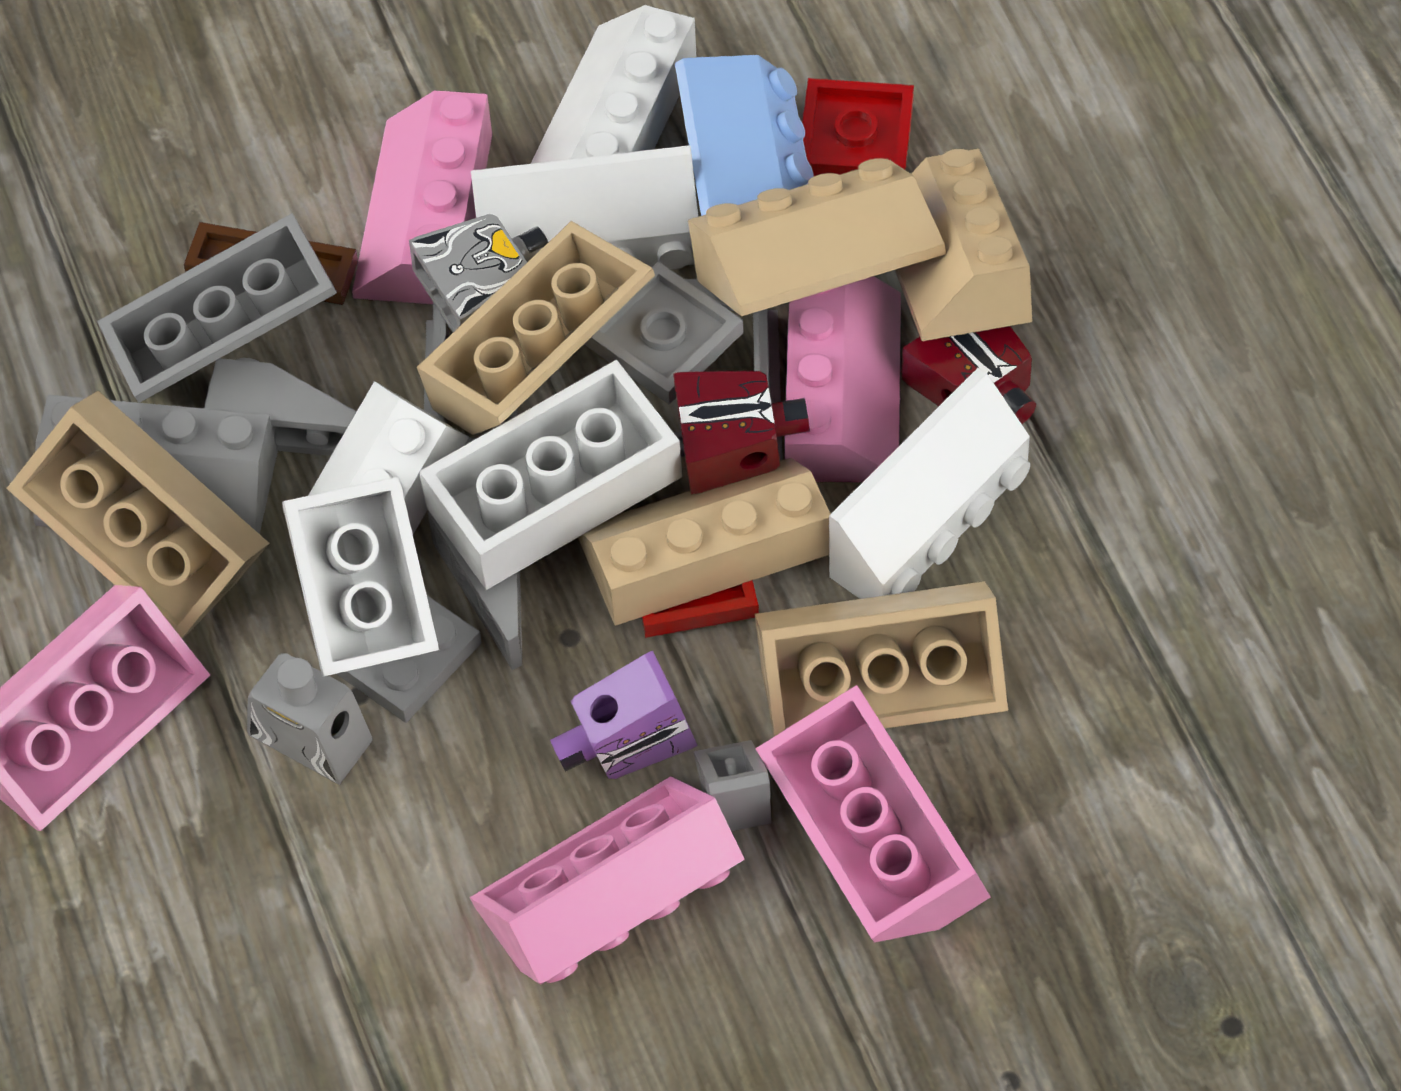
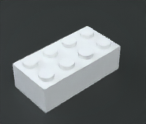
M615 360L420 470L419 474L426 508L484 588L488 590L682 477L680 440L618 360Z

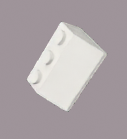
M374 381L308 496L399 476L412 534H414L427 511L419 471L465 446L469 437Z
M399 476L282 502L322 677L439 650Z

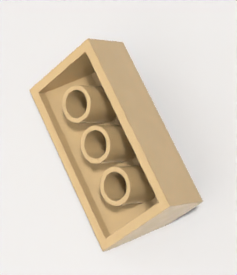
M954 149L943 155L926 157L911 174L919 186L945 243L946 254L895 270L921 340L926 341L1032 322L1030 266L980 149Z
M883 158L867 160L859 165L858 170L841 175L826 173L814 176L809 179L807 185L794 189H769L761 192L757 196V200L740 205L731 203L715 205L707 209L706 215L688 220L697 281L741 317L946 254L945 243L914 176L891 160Z
M570 221L417 366L432 409L472 435L501 425L655 276L653 268Z
M100 391L93 393L70 407L6 488L114 585L142 587L182 639L239 581L269 545L267 540Z
M788 458L780 461V466L775 471L699 494L691 495V491L684 492L617 514L579 536L578 539L613 623L616 626L829 555V515L831 513L812 472L794 459Z
M985 581L755 614L761 668L773 736L778 735L856 685L884 728L1008 711L996 597Z

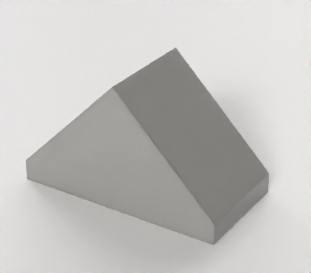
M752 740L694 751L702 791L715 797L731 831L771 823L768 771Z

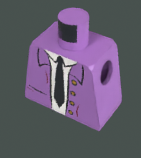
M653 651L644 654L575 695L571 703L581 725L550 740L565 772L598 757L609 779L619 778L698 746Z

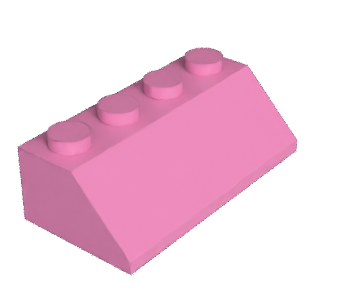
M434 90L386 121L352 291L353 298L433 304L432 299L412 269L409 240L476 218L471 171L486 169L492 139L487 94Z
M874 276L789 302L786 401L805 398L810 432L785 436V459L792 458L809 469L816 482H864L899 447L901 292Z
M114 585L0 687V800L37 831H42L210 676L209 672L142 587Z
M857 685L755 748L874 943L940 930L991 898L976 871Z
M670 776L474 894L470 899L475 909L518 969L541 985L544 982L552 983L566 978L577 969V962L596 950L606 951L620 945L628 938V931L645 920H656L672 913L679 906V900L694 890L710 888L721 883L729 876V869L745 860L715 797Z

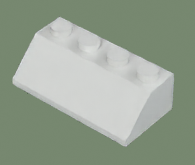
M644 5L599 25L531 164L654 150L680 95L675 63L682 58H696L695 18Z
M690 145L471 171L476 218L487 214L497 216L511 238L538 226L549 242L570 221H573L650 267L658 261L669 269H679L686 265H695L688 220L698 217Z
M977 368L829 515V577L859 599L915 591L920 583L921 575L933 563L940 565L946 561L954 551L958 538L970 526L975 528L981 525L992 511L994 501L1006 489L1010 491L1016 489L1027 476L1030 469V462H1028L1030 436L986 372Z

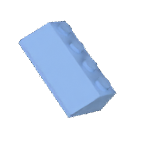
M759 55L682 58L675 63L688 143L691 147L701 216L706 215L707 209L715 205L725 203L740 205L757 200V196L761 192L769 189L783 188L790 190L808 184L809 179L814 177V174L807 160L803 142L805 128L798 116L795 96L797 95V87L793 78L785 69L776 68Z

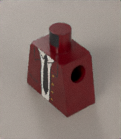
M1011 326L922 341L919 336L903 347L902 380L938 407L977 368H980L988 374L1021 424L1025 423L1036 409V402L1025 393L1030 386L1032 358L1030 352Z
M761 371L673 373L691 495L775 471L780 466L777 437L810 432L805 398L771 403L767 375Z

